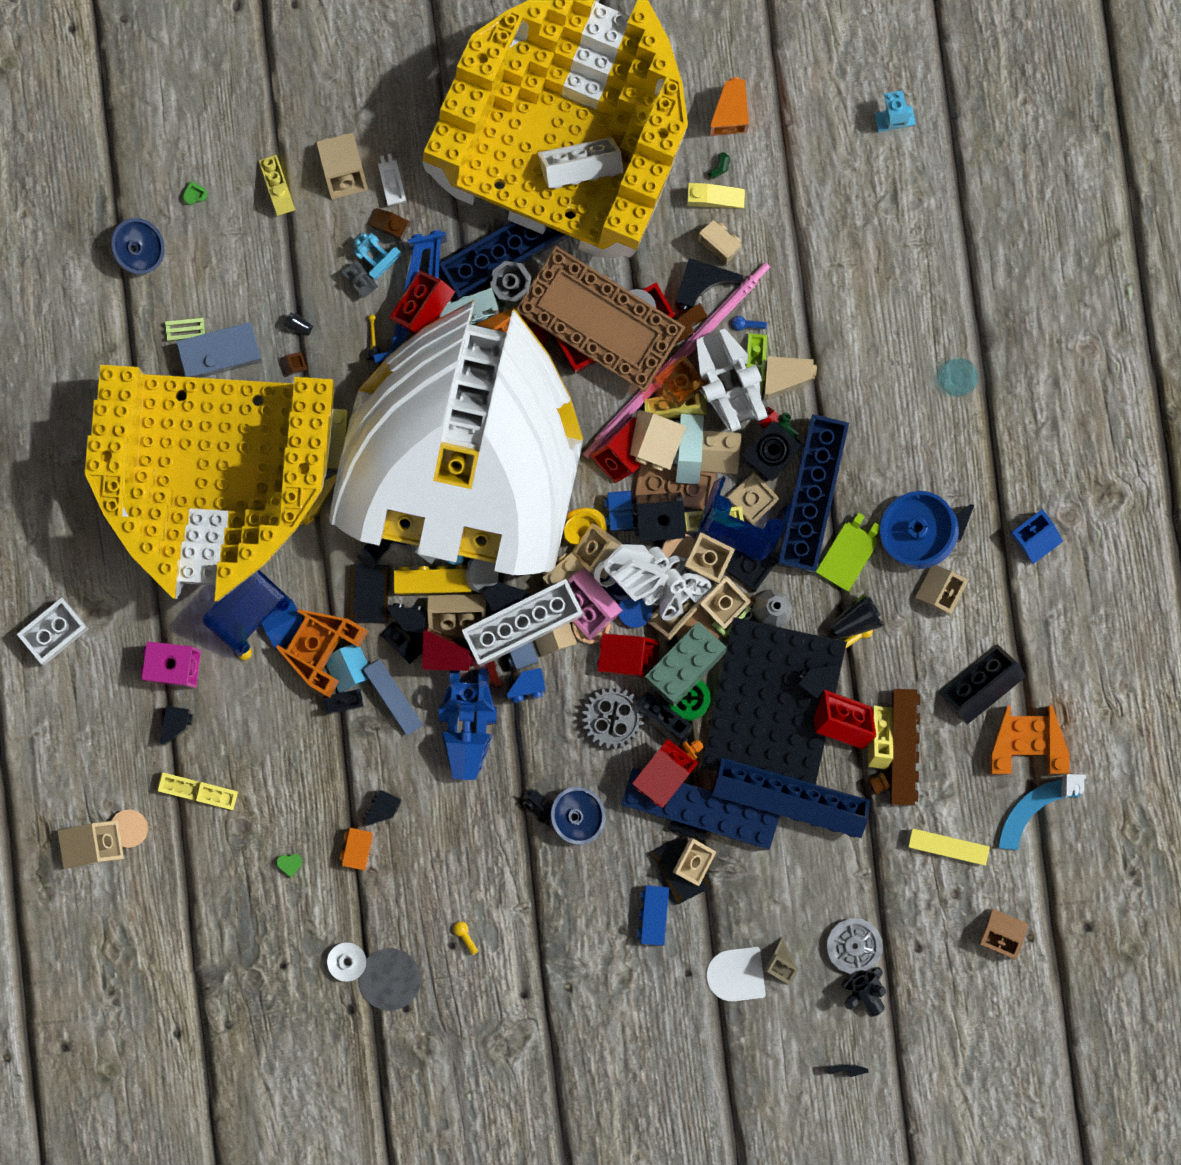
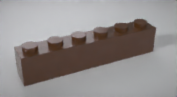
M917 689L892 690L893 760L891 761L890 805L914 806L919 798V792L915 790V782H919V771H916V763H919V752H916V744L920 742V733L916 732V725H920V713H917V705H920L921 699L920 694H917Z

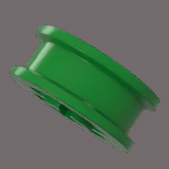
M701 680L694 686L703 695V704L698 710L693 711L691 709L697 704V700H692L689 704L687 700L681 699L682 706L686 708L685 711L681 710L677 705L673 707L668 703L670 709L687 721L700 718L709 707L710 692L706 684ZM692 689L687 693L691 694L692 698L698 697L697 693Z

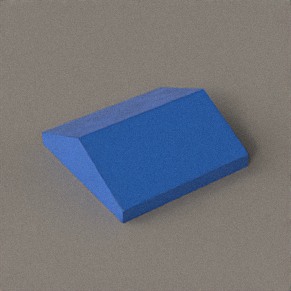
M293 599L258 616L275 650H278L276 648L277 645L284 647L290 644L304 621L300 613L297 612L298 609Z

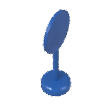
M632 598L621 600L619 607L623 610L619 614L620 620L629 627L638 628L644 626L652 616V606L646 605L642 598L634 601Z

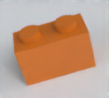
M350 828L349 831L345 832L343 842L347 844L345 850L341 851L339 860L342 862V866L366 871L373 832Z

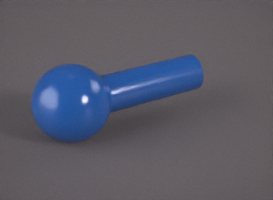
M736 316L732 319L731 325L736 331H742L745 328L767 329L768 322L745 320L742 316Z

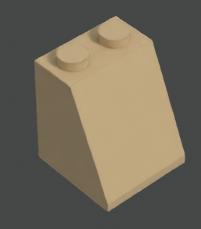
M354 133L343 134L317 142L331 199L368 190Z
M767 356L763 400H769L809 385L816 376L817 365H813L814 359Z
M639 410L630 455L636 457L635 461L645 465L647 462L652 463V468L663 471V468L670 470L686 426L654 413Z
M118 821L91 823L58 830L64 869L124 859Z

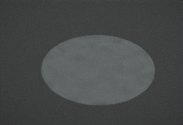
M393 948L382 949L370 955L366 959L365 970L359 977V986L364 998L374 1007L388 1011L401 1009L411 1003L416 997L421 983L420 971L414 959L404 951Z

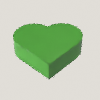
M190 181L183 193V200L187 205L204 202L208 197L206 189Z
M298 854L282 855L278 858L277 865L292 878L301 867L303 860Z

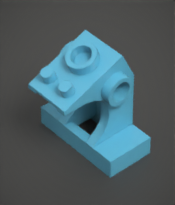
M903 90L885 93L886 110L874 114L878 133L915 126L913 108L910 105H906Z
M360 233L353 240V253L360 260L364 258L373 267L368 274L374 282L401 256V252L396 247L389 253L377 244L379 239L373 233ZM372 247L381 253L374 261L366 254Z

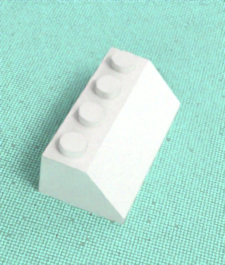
M612 137L538 152L544 180L549 188L556 189L566 184L575 185L581 181H594L600 177H613L623 173L621 151Z

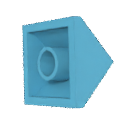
M352 644L340 648L331 654L326 663L331 676L339 680L337 685L339 693L370 680L363 670L369 664L361 647Z

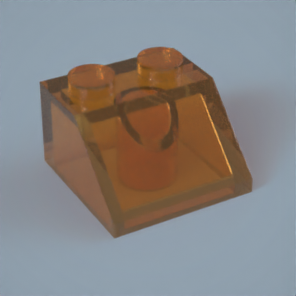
M685 355L662 371L651 382L661 396L677 408L700 392L702 386L707 385L706 381Z

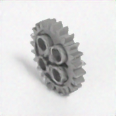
M610 687L607 693L603 688L602 695L595 692L596 699L589 698L591 705L585 704V707L589 710L582 712V714L587 715V718L582 719V722L588 723L584 729H590L587 736L594 735L593 743L599 740L600 747L603 743H606L607 749H609L610 744H613L614 749H617V744L624 748L625 741L631 744V737L637 739L635 732L641 733L642 731L638 728V725H644L642 721H639V718H643L644 715L639 714V710L635 706L639 700H632L634 694L628 697L626 696L627 690L620 693V687H618L616 692H613L612 687ZM617 701L616 717L619 720H615L612 735H609L611 720L608 719V716L612 715L614 702ZM608 702L611 705L610 711L603 712L600 709V704ZM623 705L628 706L630 709V713L626 716L619 713V708ZM599 721L607 723L608 727L605 731L597 729L596 724ZM619 724H623L626 727V732L622 735L615 731L616 726Z

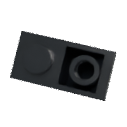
M500 582L482 591L493 613L500 612L508 608V605L516 604L527 596L526 590Z
M393 603V606H388L389 612L406 633L423 635L427 619V611L423 610L424 607L412 606V609L404 608L405 605Z
M380 790L379 793L375 792L371 800L374 804L371 810H366L362 818L365 820L364 825L371 826L394 818L403 800L383 790Z

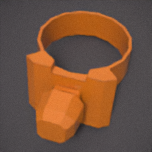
M695 740L690 743L691 746L687 742L683 743L681 748L695 760L697 758L695 752L698 753L703 748L701 741Z

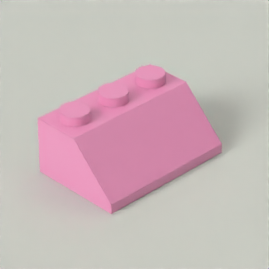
M586 568L575 573L568 580L584 614L583 617L573 622L591 640L623 610Z

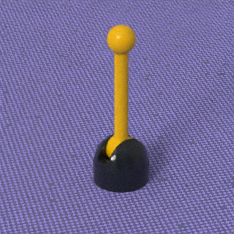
M371 314L368 319L371 323L372 346L367 349L366 358L367 360L375 361L374 355L381 354V350L375 346L374 321L376 316Z

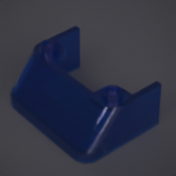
M720 477L713 483L698 525V532L752 559L764 560L769 556L782 535L792 505L788 504L780 509L777 518L768 520L764 528L761 529L729 515L731 502L728 498L720 495L726 477Z

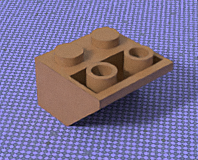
M992 909L978 945L1016 960L1024 942L1028 923Z

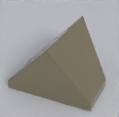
M782 937L766 964L764 971L790 985L799 968L796 967Z

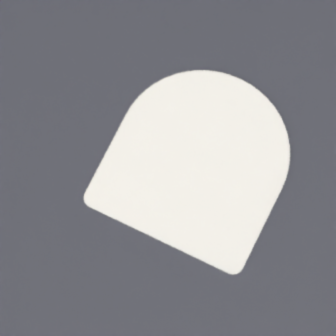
M751 947L727 950L716 955L707 969V982L712 992L726 1001L764 998L766 993L760 948Z

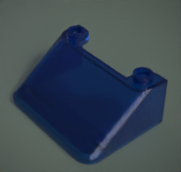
M258 570L219 602H216L205 614L202 622L241 657L242 654H245L250 649V645L246 641L275 608L285 611L292 600L263 572Z

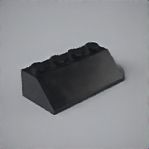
M997 644L942 688L939 694L955 714L968 725L1026 678V675L1018 662Z

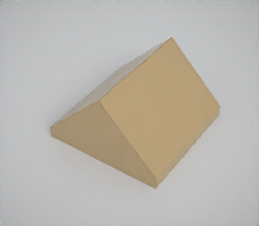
M725 575L720 583H717L699 604L710 618L725 629L733 621L734 617L736 618L751 601Z
M570 623L535 640L541 657L577 644Z
M690 838L672 873L699 886L716 851Z

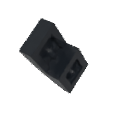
M853 1064L826 1066L829 1075L847 1070L849 1077L869 1073L868 1068Z

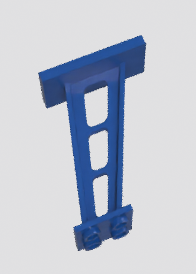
M431 231L430 235L426 236L416 234L411 236V239H408L409 248L413 250L403 294L419 271L422 253L425 249L431 250L428 274L439 279L441 244L447 243L445 231ZM397 323L390 352L374 355L377 368L387 356L405 343L407 330Z

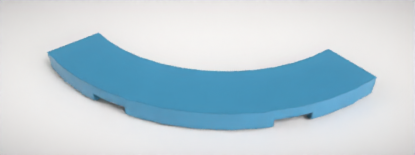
M1062 779L1048 782L1029 792L1015 805L1006 819L1001 831L998 848L1018 850L1019 841L1026 824L1039 809L1058 799L1080 797V793L1075 796L1073 791L1072 796L1061 797Z

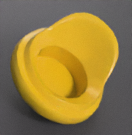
M586 507L570 511L566 516L563 529L566 540L571 544H579V541L592 523L606 531L605 517L594 508Z

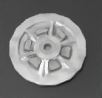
M849 918L839 922L831 930L827 940V952L831 962L841 971L848 974H854L860 970L869 971L878 963L881 957L882 939L879 931L870 922L863 919Z

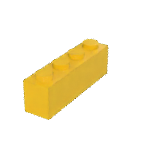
M427 566L417 567V570H410V567H398V570H394V594H472V589L467 584L465 576L467 566H456V569H448V566H437V570H429Z

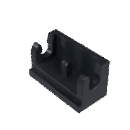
M361 689L333 694L330 698L323 696L326 715L365 708Z

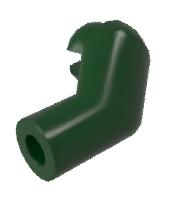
M721 152L718 155L717 167L708 171L712 179L728 171L730 156L725 152Z
M782 413L778 419L779 424L797 438L800 432L791 427L790 414Z

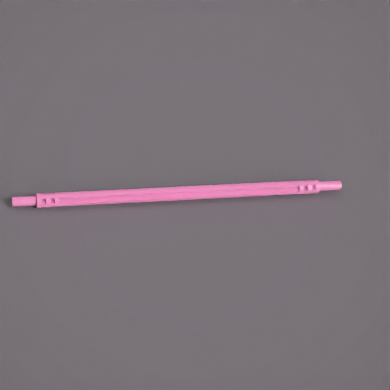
M766 262L753 275L750 274L657 372L646 392L640 390L594 438L595 441L583 453L584 457L589 459L591 453L622 426L641 407L645 399H648L697 348V339L710 334L759 283L758 280L770 268Z

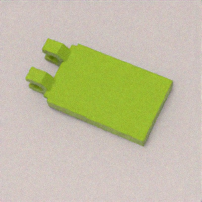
M859 512L852 523L844 524L816 571L817 574L847 592L851 589L878 544V539L875 536L880 530V525L874 523L869 533L858 528L865 517Z

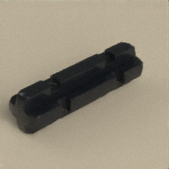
M672 821L669 830L672 832H679V834L692 838L697 837L701 841H704L707 835L705 830H697V828L685 824L680 825L679 822Z

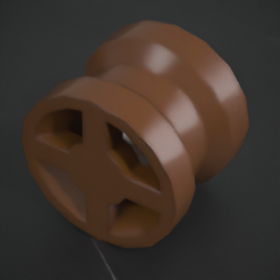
M882 772L875 778H868L869 784L876 796L883 790H890L889 784Z

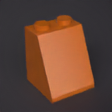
M733 77L725 82L710 125V136L748 132L749 117L745 79L740 80L739 77Z

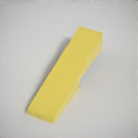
M163 772L160 774L156 789L159 792L234 810L238 791Z
M912 829L909 848L985 866L990 850L989 846L917 829Z

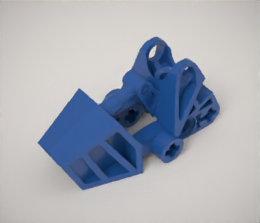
M479 668V679L476 684L460 683V671L450 670V679L442 705L439 704L438 722H448L447 732H442L441 734L453 779H477L493 737L492 734H486L487 724H496L497 707H494L489 690V668ZM475 710H477L476 733L471 734L470 722H474ZM458 712L459 721H463L461 733L457 732Z

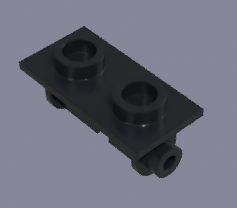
M531 788L520 801L527 810L537 815L540 822L550 826V808L552 804L548 801L543 806L541 803L545 798L536 789L533 790Z

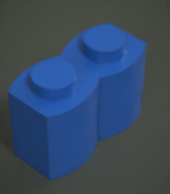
M631 491L608 492V497H604L605 509H609V516H606V527L610 528V532L633 531Z

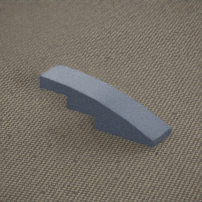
M380 659L363 668L407 736L423 726Z

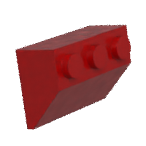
M419 270L388 318L412 334H416L424 326L440 317L455 291L442 280Z
M827 690L822 692L814 715L816 733L864 750L876 737L872 707Z

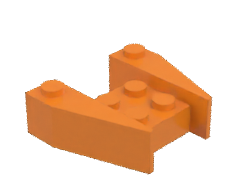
M298 609L297 612L305 616L304 621L287 650L278 645L276 648L310 687L330 698L339 680L323 672L324 666L341 638L360 647L369 631L346 618Z
M1011 705L1005 706L989 755L990 775L1012 774L1011 755L1047 756V775L1070 774L1069 752L1053 705L1046 707L1047 716H1011Z

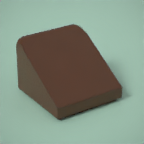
M302 352L285 355L280 359L285 377L308 370Z

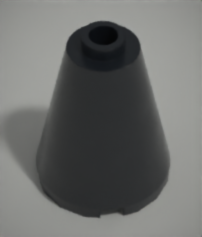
M866 592L830 623L832 627L829 630L834 638L838 637L841 640L881 628L885 623L879 619L880 613Z

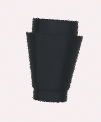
M290 312L284 324L288 328L287 330L307 336L310 335L313 329V325L297 313L293 314Z

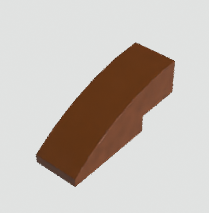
M700 303L689 309L677 320L686 328L676 344L691 337L694 334L692 327L707 319V314Z

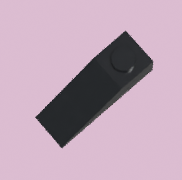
M648 691L635 704L638 710L659 733L678 747L690 736L692 725Z

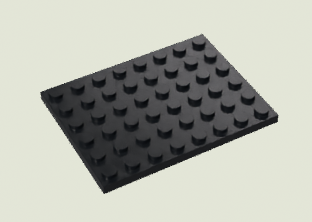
M734 617L701 768L717 771L722 757L816 784L826 736L816 733L814 715L822 693L816 698L798 684L800 680L797 678L804 669L808 671L809 668L831 665L842 667L847 642ZM841 668L824 690L836 693Z

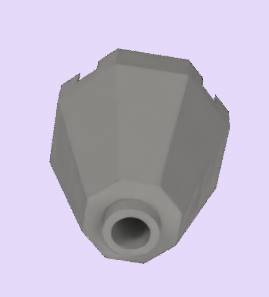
M504 261L493 270V279L490 286L499 299L517 302L529 292L531 275L523 264Z
M769 589L755 597L751 613L758 623L782 627L789 623L793 606L785 593Z

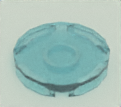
M963 358L947 362L940 374L941 384L950 395L957 397L971 393L979 380L975 365Z

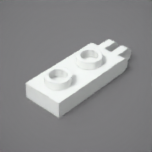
M391 153L387 154L388 162H385L384 155H381V163L378 164L388 207L406 202L397 160H392Z

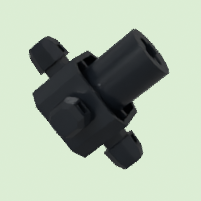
M873 967L870 971H857L850 979H845L841 983L842 988L848 995L844 1002L847 1009L852 1010L857 1005H861L870 1017H875L883 1012L885 1006L880 997L886 994V990L879 981L883 974L880 967Z

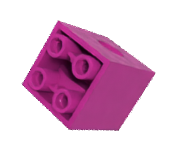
M147 641L146 646L143 648L144 665L140 669L142 680L156 684L197 688L201 658L200 649L192 646Z

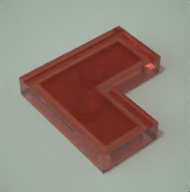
M495 660L487 663L493 685L498 688L505 686Z

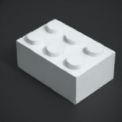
M60 598L17 635L37 660L45 666L89 628L67 601Z

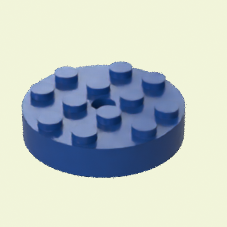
M914 491L898 497L886 509L880 525V536L886 551L899 564L912 569H925L942 562L954 549L959 534L958 521L954 511L940 496L927 491ZM918 527H923L922 531L918 534L915 533Z

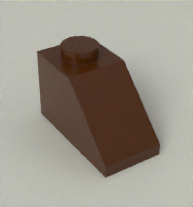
M376 208L368 226L402 242L410 227V222L392 212Z

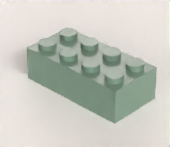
M697 622L645 676V680L674 707L726 654L727 647L700 622Z

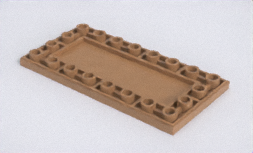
M558 246L554 247L531 284L529 292L524 295L516 308V311L644 392H646L686 328Z

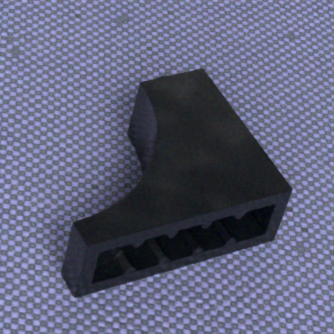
M689 258L675 305H678V308L688 311L695 306L698 299L709 289L723 284L740 286L744 275Z

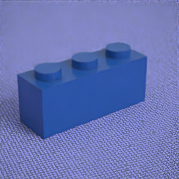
M646 885L645 889L641 890V901H644V909L640 908L639 920H643L642 928H638L637 939L641 940V944L664 946L669 887Z

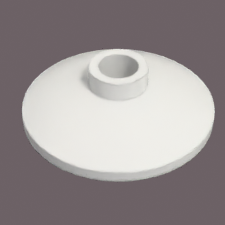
M353 943L338 944L328 955V969L340 981H353L360 977L365 970V954L359 946ZM349 958L351 960V964L349 966H346L344 964V959Z

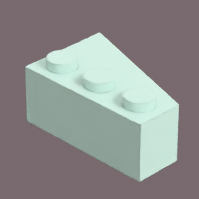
M492 288L471 296L459 298L458 301L453 303L448 302L440 318L472 300H475L470 325L499 314Z
M681 414L680 421H676V423L686 426L678 452L674 458V464H677L676 483L699 484L702 463L703 415Z

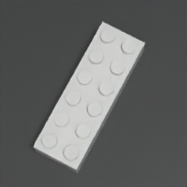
M567 579L463 629L462 632L478 665L481 667L583 617L584 614Z

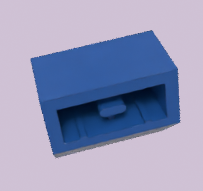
M1043 509L1009 534L1032 565L1063 542L1054 523Z
M542 668L523 671L508 692V701L512 700L513 703L522 702L524 697L529 696L532 699L542 698L543 694L546 693Z

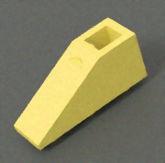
M277 154L259 160L277 216L294 211L295 207Z

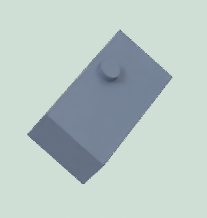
M251 322L177 341L186 377L203 378L262 362Z

